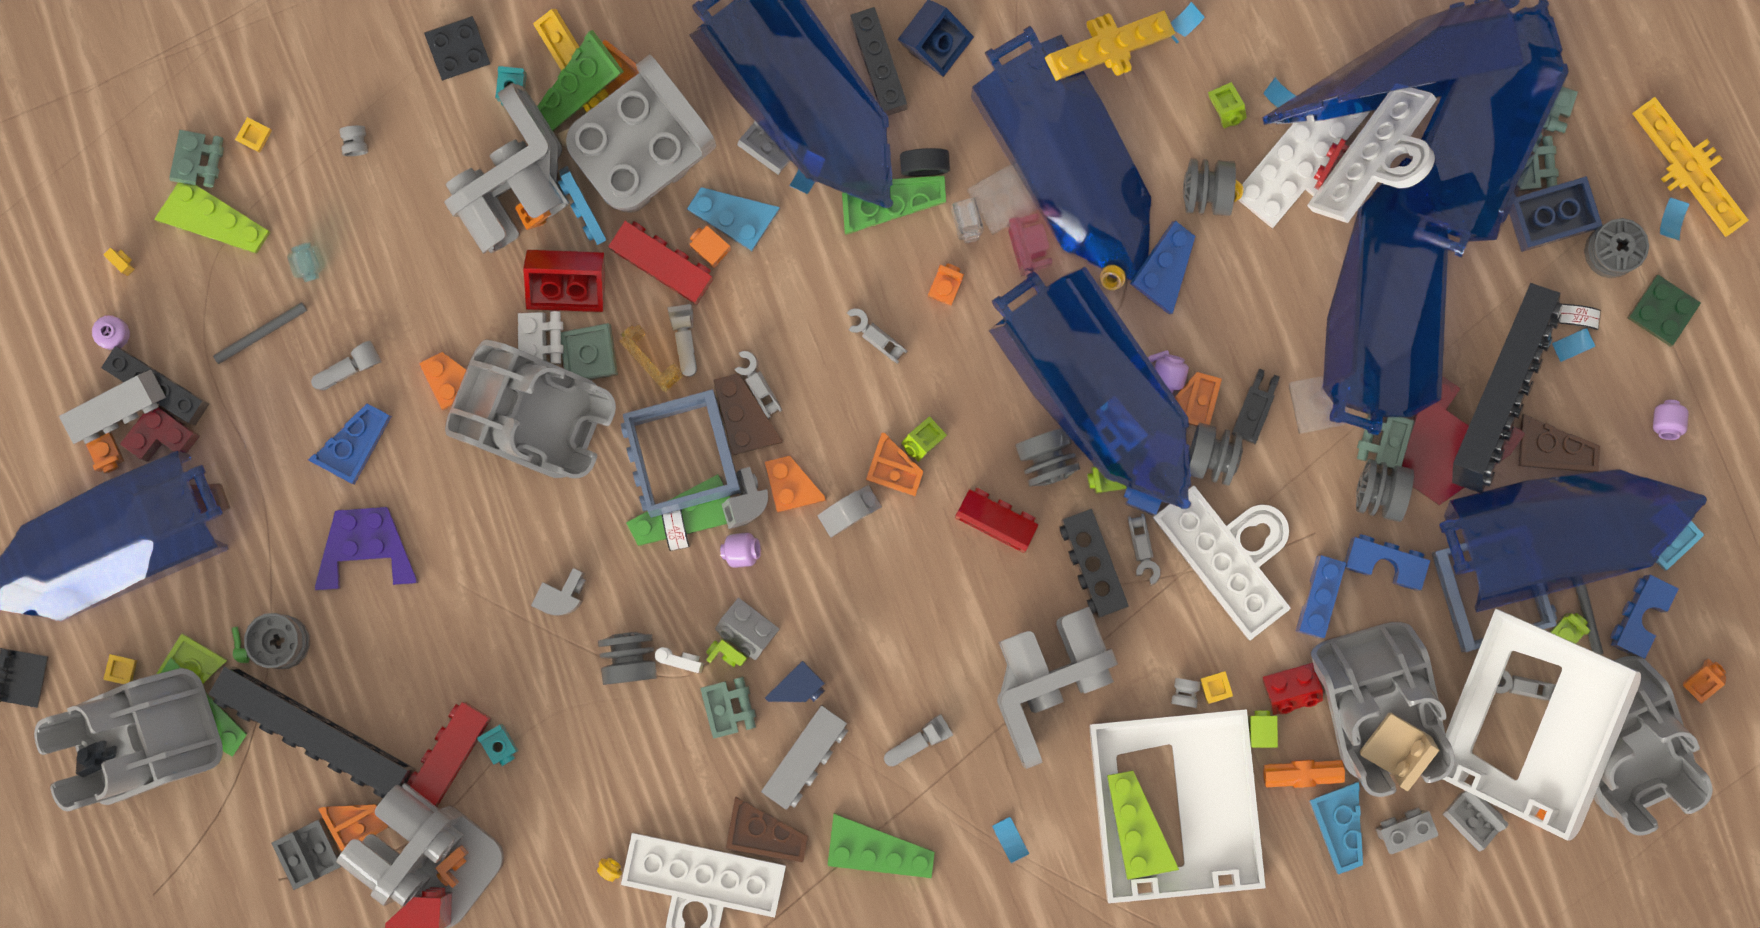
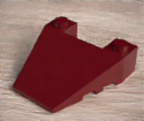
M1440 374L1431 379L1418 398L1413 419L1414 423L1402 462V467L1414 470L1413 488L1437 505H1441L1465 488L1452 483L1453 462L1469 427L1446 410L1461 388ZM1517 427L1514 428L1510 441H1505L1503 448L1505 452L1501 461L1512 454L1525 435Z

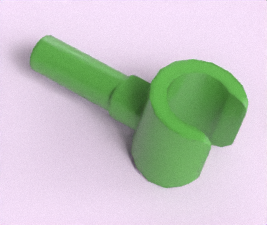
M233 627L232 633L235 647L233 649V658L239 663H249L250 658L245 648H241L242 643L238 627Z

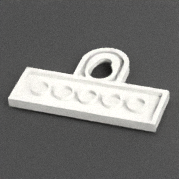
M1332 77L1242 184L1244 193L1238 201L1273 229L1304 190L1308 191L1312 196L1316 194L1318 190L1314 187L1318 180L1314 179V176L1320 165H1327L1330 158L1326 154L1332 143L1338 144L1341 138L1347 140L1372 109Z
M1395 83L1307 205L1311 211L1348 223L1377 182L1397 188H1406L1424 179L1433 167L1435 160L1434 152L1425 141L1410 136L1437 100L1435 96L1430 92ZM1404 153H1409L1410 156H1413V160L1409 165L1390 168L1392 161L1397 156Z
M1192 486L1152 517L1249 641L1291 609L1259 568L1278 553L1288 540V522L1278 509L1269 505L1253 506L1226 526L1198 489ZM1260 523L1267 524L1270 528V535L1265 539L1261 549L1251 552L1242 547L1240 535L1245 528L1257 526Z
M632 833L621 885L671 895L672 899L666 928H685V921L682 917L683 909L686 904L692 901L703 903L708 911V918L700 928H719L724 907L775 918L786 865Z

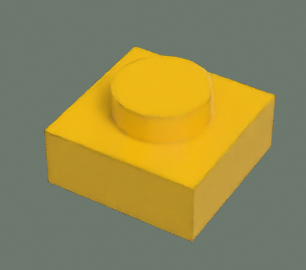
M247 117L235 140L260 153L272 130Z
M109 248L103 254L122 274L129 276L135 270L130 264L132 259L123 250L120 249L117 252Z
M109 654L103 680L120 684L131 682L137 660Z
M1225 671L1200 679L1207 704L1233 697Z

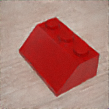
M526 251L523 267L526 310L604 311V252Z
M977 487L974 491L969 489L955 515V519L1025 553L1039 524L1034 522L1036 518L1024 511L1020 515L1011 510L1012 505L1000 499L997 503L988 499L990 494Z
M430 887L426 891H421V894L413 897L385 923V928L447 927L451 924L452 892H445V887Z

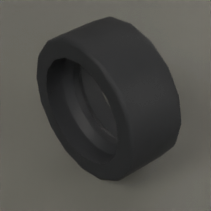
M941 148L904 151L900 154L901 174L919 177L948 173L950 171L949 151Z

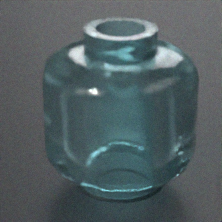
M310 242L292 247V252L287 255L292 275L295 278H303L304 282L319 278L318 273L325 268L320 249L317 246H311Z

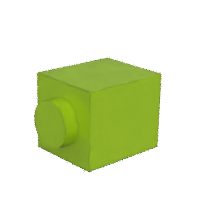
M1255 710V716H1248L1251 748H1278L1277 716H1270V710Z

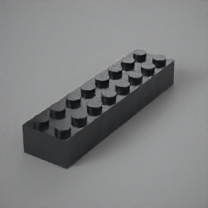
M1530 283L1453 462L1452 483L1481 494L1485 486H1491L1495 476L1496 463H1501L1505 449H1503L1505 441H1510L1515 428L1513 426L1515 418H1520L1524 408L1525 395L1529 396L1532 390L1534 373H1539L1543 363V359H1541L1543 352L1548 351L1551 345L1553 328L1557 329L1562 318L1560 313L1563 304L1560 303V292Z
M224 667L209 692V695L215 698L213 701L215 704L225 709L229 707L237 710L236 715L245 721L250 722L252 720L260 723L259 728L268 734L273 735L275 733L283 736L281 741L291 747L296 748L298 746L306 749L304 754L316 761L321 759L329 762L328 768L339 774L342 772L350 774V780L362 787L365 785L373 787V793L381 798H384L395 785L402 787L404 783L407 784L411 775L416 770V768L237 667Z

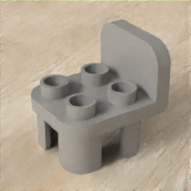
M650 54L636 64L639 73L575 121L566 137L569 154L606 203L615 209L627 213L636 212L645 207L651 201L650 198L671 182L676 183L683 178L692 166L716 148V143L710 130Z
M514 83L498 92V96L527 141L528 146L524 141L519 143L516 139L510 141L489 156L496 167L484 174L481 169L474 171L470 168L445 184L452 195L444 202L453 217L461 218L483 254L487 251L494 253L519 237L517 227L497 198L511 188L528 215L532 218H536L548 210L551 213L548 217L550 218L570 204L557 184L558 158L562 153V145L527 91L522 86Z
M486 339L479 344L470 360L448 414L445 432L451 438L476 446L553 478H581L592 470L597 459V453L587 450L597 424L604 426L611 424L615 415L616 405L613 396L591 380L507 344Z
M1090 607L1078 610L1057 620L1056 626L1071 663L1050 672L1033 632L1026 631L998 642L1007 667L997 703L1017 754L1025 769L1043 762L1021 703L1027 701L1031 712L1037 713L1064 702L1059 690L1061 687L1076 682L1080 693H1088L1114 682L1109 668L1118 665L1113 650L1106 649Z
M1402 622L1381 624L1324 641L1312 649L1311 657L1314 670L1326 690L1341 760L1350 774L1360 780L1364 789L1369 794L1384 797L1397 791L1390 772L1360 755L1362 747L1390 712L1430 735L1439 748V752L1421 774L1423 780L1426 783H1432L1450 774L1455 764L1453 748L1445 735L1443 720L1446 719L1445 709L1438 699L1428 651L1409 624Z
M1627 656L1614 661L1640 672L1641 681L1594 795V800L1607 815L1617 818L1630 833L1641 836L1650 834L1659 828L1657 820L1646 809L1647 807L1670 797L1684 813L1692 814L1702 809L1709 802L1713 789L1709 776L1695 762L1693 753L1700 750L1697 739L1683 725L1670 685L1645 659L1638 656Z
M184 668L131 681L78 705L67 708L68 712L40 720L36 724L34 732L38 752L42 755L75 747L78 752V750L104 740L107 741L106 748L117 746L116 757L104 761L101 764V770L84 778L76 775L51 784L50 790L53 799L64 811H72L95 803L103 805L114 804L169 782L200 774L216 767L223 754L221 738L204 686L194 672Z
M404 783L402 787L395 785L375 808V815L409 841L401 854L376 835L369 834L363 841L359 839L351 840L336 861L372 890L370 896L383 906L396 901L403 907L413 897L421 894V891H426L430 887H445V892H452L451 924L445 927L449 928L459 923L499 873L504 862V853L501 845L495 838L456 808L448 806L439 809L408 784ZM463 845L469 852L464 857L467 862L455 872L452 868L449 870L459 883L453 888L450 885L446 887L437 878L436 874L438 871L435 868L459 846Z

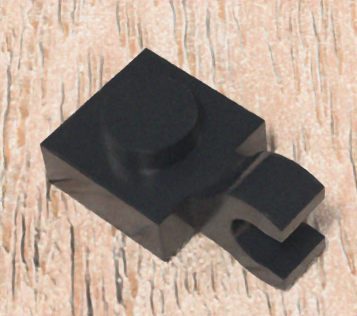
M104 740L78 750L76 774L84 778L101 770V764L104 761L116 757L117 746L106 748L107 741Z

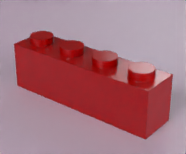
M624 221L609 244V249L697 305L713 281V277L709 275L711 270L699 262L695 266L687 261L689 256L679 249L673 252L666 247L668 243L659 236L654 235L651 238L644 233L646 229L637 222L633 221L630 224Z
M462 702L460 706L456 704L448 716L451 721L446 728L443 726L440 728L434 739L438 741L433 750L428 749L421 759V763L424 765L419 773L415 771L407 782L410 787L436 807L442 801L478 742L477 738L483 734L492 719L467 702Z

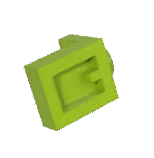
M1232 82L1208 92L1209 99L1219 114L1221 125L1224 129L1238 125L1247 118L1245 104Z
M929 416L910 432L901 444L906 453L919 462L947 434Z
M1122 463L1100 467L1095 466L1091 468V473L1087 474L1089 488H1094L1095 494L1126 489Z
M1566 613L1557 622V626H1554L1549 632L1576 644L1583 635H1587L1591 630L1586 626L1588 622L1578 613L1574 615Z
M721 639L719 643L715 640L706 651L709 655L706 661L712 663L720 652L724 654L722 659L732 667H735L736 664L741 667L748 659L747 656L724 639Z

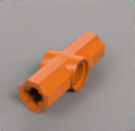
M1297 760L1285 764L1263 765V777L1265 787H1315L1317 784L1344 783L1345 768L1342 760L1316 762L1315 760Z

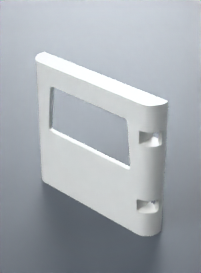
M1495 609L1445 734L1453 748L1455 764L1450 774L1443 778V780L1567 841L1572 840L1583 825L1641 681L1640 672L1506 612ZM1512 651H1517L1562 667V672L1518 780L1511 778L1472 752ZM1469 774L1475 776L1472 786L1464 782ZM1540 808L1547 811L1544 820L1535 817Z
M1247 709L1090 724L1092 761L1108 903L1266 888ZM1170 744L1173 750L1184 865L1178 867L1179 870L1127 880L1107 775L1118 773L1116 757L1119 754ZM1231 874L1233 884L1219 886L1218 875ZM1151 882L1152 892L1138 894L1137 883Z

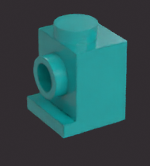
M498 66L495 96L498 102H501L498 92L503 90L508 82L520 85L525 89L527 73L523 68Z
M503 724L496 726L477 738L493 765L498 763L501 766L506 765L515 759L513 754L519 751ZM496 742H500L503 745L502 751L497 752L494 750Z

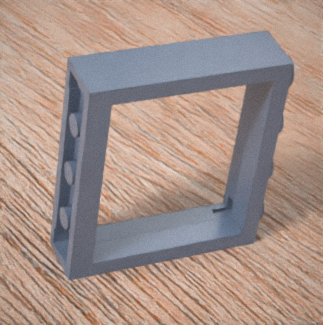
M713 389L622 414L625 422L621 423L622 434L624 438H629L631 446L626 448L630 463L635 462L637 471L633 472L636 486H641L643 495L639 496L643 511H648L651 518L741 493ZM707 406L727 485L655 504L635 426Z
M1526 525L1431 553L1461 652L1479 649L1484 638L1473 639L1448 556L1514 536L1516 537L1541 621L1532 624L1542 629L1557 626L1555 621L1557 620L1555 613L1557 611L1553 604L1550 605L1548 599L1550 588L1547 581L1542 579L1540 573L1542 562L1539 555L1534 553L1532 547L1535 544L1534 537L1531 536L1530 529L1527 530Z

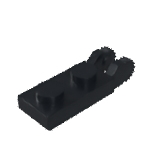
M1258 369L1253 384L1249 387L1231 433L1232 436H1234L1235 432L1242 433L1243 440L1252 444L1257 443L1275 397L1273 394L1280 376L1274 374L1270 379L1267 392L1259 390V385L1264 378L1265 370Z

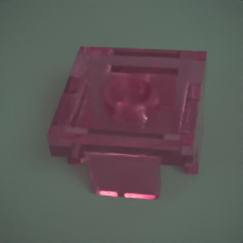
M1038 213L1022 218L1015 217L1009 219L1007 224V230L1021 276L1050 267L1053 263L1051 258L1032 263L1033 259L1046 256V250L1049 249L1043 224L1022 228V226L1038 222L1040 219Z

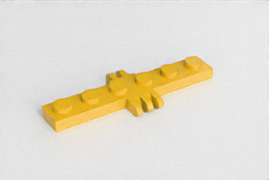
M551 9L534 22L533 25L562 71L572 59L571 56L579 46L557 9ZM605 88L583 106L586 112L609 96Z
M1165 10L1117 28L1112 16L1107 13L1087 21L1086 25L1092 38L1050 53L1045 57V60L1056 81L1105 63L1108 68H1112L1114 74L1119 76L1131 71L1132 67L1129 62L1131 59L1130 52L1169 38L1175 34V31Z
M1656 97L1632 113L1670 163V166L1666 168L1669 173L1661 178L1663 183L1671 177L1675 180L1667 187L1670 191L1678 185L1681 189L1687 186L1725 237L1749 221L1710 170L1711 167L1723 158L1718 155L1711 161L1709 156L1717 150L1712 147L1704 152L1702 148L1709 145L1710 141L1708 139L1693 147Z

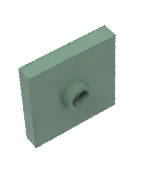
M607 323L561 332L564 369L589 380L618 375L611 324Z

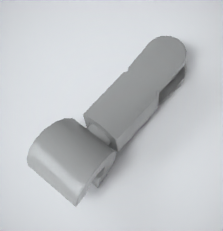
M692 305L667 307L673 331L678 330V332H675L681 372L683 375L691 377L697 371L692 332L688 330L693 328Z
M854 308L847 312L851 317L859 316L861 318V323L857 326H851L849 331L853 333L863 332L862 337L895 363H899L898 359L903 352H908L874 323L869 325L864 311ZM889 341L896 345L890 354L884 350Z
M366 341L354 348L351 352L353 359L347 357L329 367V369L313 376L311 380L312 386L319 390H327L337 384V382H341L359 372L358 369L363 371L381 363L382 361L372 342Z
M748 351L739 352L742 358L749 359L750 365L748 368L737 367L735 371L741 375H747L748 378L745 381L767 418H771L770 415L777 410L779 412L783 411L761 371L756 372L758 367L757 357ZM770 395L773 401L765 406L761 399Z
M1144 513L1141 514V517L1132 519L1129 516L1128 524L1136 561L1141 562L1136 570V576H1141L1145 569H1151L1153 571V576L1150 578L1152 586L1159 581L1160 568L1155 562L1151 561L1154 555ZM1144 527L1145 534L1135 536L1134 528Z
M1504 670L1495 693H1506L1509 691V693L1549 701V697L1556 685L1514 675L1511 677ZM1538 685L1544 686L1542 695H1537Z
M942 715L936 716L923 726V734L920 731L889 750L884 756L885 763L888 766H895L929 746L928 742L932 746L952 737L953 733Z

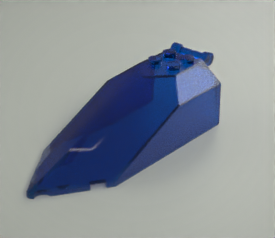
M703 0L694 3L692 8L704 23L691 32L689 36L735 100L809 180L822 183L861 200L874 203L883 208H890L893 205L890 194V186L892 185L890 144L887 143L889 118L805 0H733L713 16H711L708 9L720 0Z
M1475 0L1474 4L1471 5L1459 2L1450 5V9L1418 19L1262 117L1263 124L1302 123L1307 121L1306 116H1313L1314 122L1374 111L1377 110L1389 92L1406 88L1430 92L1435 98L1489 88L1493 85L1491 71L1524 64L1513 13L1509 10L1517 6L1520 0Z
M1539 0L1538 4L1534 7H1525L1492 24V29L1483 34L1477 32L1470 36L1421 138L1434 152L1435 160L1433 167L1420 182L1410 187L1401 188L1398 204L1419 222L1413 240L1421 242V240L1455 252L1454 255L1461 258L1469 242L1497 240L1524 182L1569 73L1567 63L1564 64L1561 55L1563 49L1554 18L1550 16L1548 11L1549 2L1547 0ZM1428 226L1436 230L1442 231L1444 233L1450 234L1452 236L1460 238V241L1458 243L1456 241L1426 231V228Z
M1028 26L1023 29V33L994 50L991 48L985 51V55L994 71L972 87L971 98L1062 250L1070 254L1074 253L1101 269L1108 265L1118 266L1124 271L1126 279L1132 281L1149 256L1151 195L1102 100L1085 72L1081 71L1058 81L1055 80L1045 57L1050 53L1069 47L1062 34L1040 43L1033 28ZM1027 42L1030 43L1031 49L1001 65L999 61L1001 57Z
M1405 158L1401 161V163L1398 166L1405 167L1412 162V160L1410 158ZM1422 180L1406 188H1397L1381 183L1368 200L1359 207L1327 316L1323 390L1333 402L1330 421L1338 424L1344 422L1363 428L1373 435H1378L1381 432L1383 417H1412L1441 400L1449 236L1445 228L1440 230L1434 218L1437 211ZM1345 407L1371 415L1370 420L1345 412Z
M1082 267L1070 271L1048 286H1045L1039 275L1032 271L1026 275L1027 279L1002 297L997 296L994 298L992 304L1001 313L1003 318L989 332L1033 396L1100 473L1108 480L1118 482L1163 502L1170 503L1181 509L1190 508L1192 503L1189 501L1188 488L1191 486L1190 448L1186 442V428L1189 427L1188 416L1088 269ZM1030 288H1035L1037 293L1013 311L1010 310L1008 304Z
M175 451L105 481L21 525L9 546L0 556V610L63 621L229 550L227 544L214 539L206 525L207 521L223 515L221 506H217L204 475L206 473L204 466L200 465L184 472L182 463L191 460V456L181 451ZM195 479L208 510L205 513H201L189 481Z
M1616 469L1527 480L1484 491L1482 494L1476 493L1449 501L1444 514L1445 521L1440 523L1439 526L1441 532L1446 535L1455 563L1453 566L1455 574L1476 572L1479 593L1474 608L1476 612L1652 567L1664 550L1674 542L1692 521L1700 508L1706 504L1707 498L1702 494ZM1455 530H1462L1472 561H1465Z

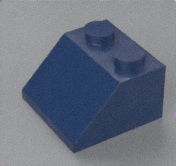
M927 0L897 40L913 56L944 77L974 36L945 6Z
M802 661L765 699L768 702H807L809 699L814 702L825 692L822 688L825 682Z

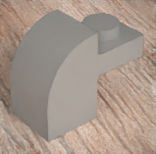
M750 467L740 469L736 473L741 489L739 496L728 498L722 504L729 529L749 524L767 506L768 491L767 489L757 491L758 481L755 474H752Z
M867 485L844 497L817 516L829 536L833 537L877 511L882 506L870 486Z
M573 568L562 591L542 582L531 606L556 616H563L574 612L583 602L573 596L575 592L580 594L586 582L583 579L585 573Z

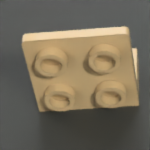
M1390 712L1362 747L1360 755L1393 774L1399 786L1409 791L1439 752V748L1430 735Z

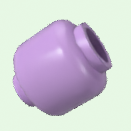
M105 315L94 323L92 337L100 347L113 350L115 346L122 348L128 342L130 330L122 319L112 315Z
M1165 354L1164 358H1159L1156 361L1152 381L1159 386L1158 391L1173 394L1174 390L1184 388L1189 367L1184 363L1185 359Z
M1677 400L1664 401L1663 404L1655 407L1653 430L1662 439H1679L1687 431L1689 414L1687 408L1680 405V402Z
M748 532L737 533L726 537L725 543L721 545L720 552L722 559H726L729 566L733 568L754 565L756 560L760 558L761 547L759 540L754 538L752 534Z

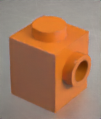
M708 226L703 230L698 228L690 237V240H692L689 244L690 247L713 268L731 250L730 245Z

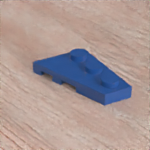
M1177 221L1171 222L1130 282L1134 288L1168 314H1173L1195 240V235Z
M366 404L344 425L345 427L333 438L331 437L325 443V446L316 454H313L308 461L355 485L392 416Z

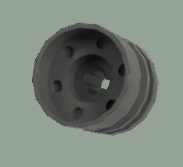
M1190 158L1183 183L1186 213H1193L1195 202H1198L1199 214H1203L1206 204L1211 203L1213 215H1231L1236 184L1235 161L1217 160L1214 172L1209 171L1207 159H1203L1201 170L1198 171V160Z
M1624 218L1611 220L1593 231L1586 240L1584 248L1586 262L1591 270L1600 276L1607 278L1621 277L1641 266L1647 258L1649 250L1648 236L1643 228L1633 220ZM1619 242L1623 244L1620 251L1616 249Z
M1199 422L1190 447L1185 474L1203 479L1207 469H1212V482H1217L1220 473L1223 472L1222 484L1229 486L1241 461L1243 434L1235 432L1232 441L1229 442L1230 430L1225 429L1219 440L1216 439L1215 426Z
M1066 427L1035 436L1015 445L1021 461L1033 460L1034 465L1024 470L1025 475L1034 472L1038 474L1037 477L1028 480L1030 487L1047 486L1067 479L1074 472L1081 470L1079 463L1069 466L1066 464V461L1076 458L1075 453L1063 454L1062 449L1072 444Z
M1368 459L1357 484L1356 511L1364 513L1369 504V515L1374 516L1381 505L1383 518L1401 522L1409 505L1413 488L1414 470L1395 465L1391 474L1387 475V463L1381 462L1377 469V461Z
M268 613L255 618L247 627L244 635V648L248 657L255 664L265 668L290 669L300 664L306 657L310 647V635L306 626L297 618L284 614ZM284 638L285 642L281 643V646H277V641Z
M630 632L614 634L603 640H598V647L610 646L611 652L599 654L600 658L612 659L611 665L601 668L603 685L657 679L656 662L643 660V655L653 652L654 647L642 648L641 643L653 641L652 634Z

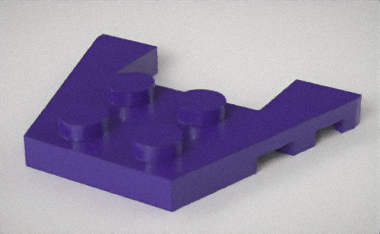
M389 507L335 511L315 590L340 589L339 562L383 558H391L393 585L418 583L417 576L402 544Z

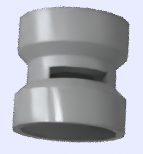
M347 126L339 129L340 137L344 143L341 147L343 156H360L368 153V146L364 142V137L366 136L365 126Z
M1175 678L1174 686L1176 693L1172 696L1171 704L1197 708L1198 700L1196 694L1200 690L1201 682ZM1180 692L1192 694V697L1180 695Z

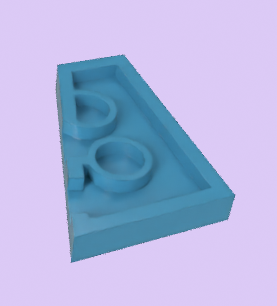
M568 166L558 170L562 178L558 183L565 195L570 193L574 201L570 206L576 217H583L586 226L582 228L589 241L594 239L597 245L606 241L605 235L586 203Z
M701 187L687 210L750 251H753L777 215L780 207Z
M1359 782L1309 800L1337 874L1363 865Z

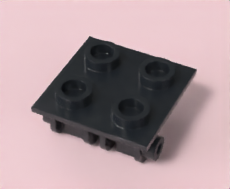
M473 16L424 32L442 81L490 65Z
M0 648V702L38 708L48 656Z

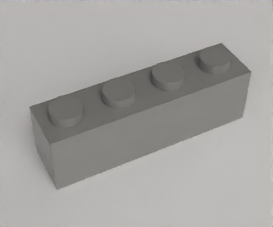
M149 370L60 415L59 418L73 444L82 440L87 444L99 438L98 432L103 430L107 434L119 428L117 422L123 420L124 424L139 417L137 412L143 410L144 414L158 408L157 402L166 397L152 370Z
M821 705L761 792L786 810L790 805L795 808L803 796L799 791L804 784L811 785L818 775L814 771L818 764L821 762L825 765L832 755L833 751L830 750V747L834 741L840 743L848 732L844 728L847 723Z

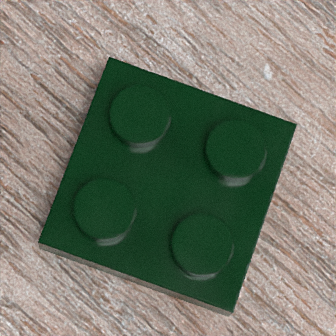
M1657 274L1627 318L1671 347L1675 344L1701 302Z

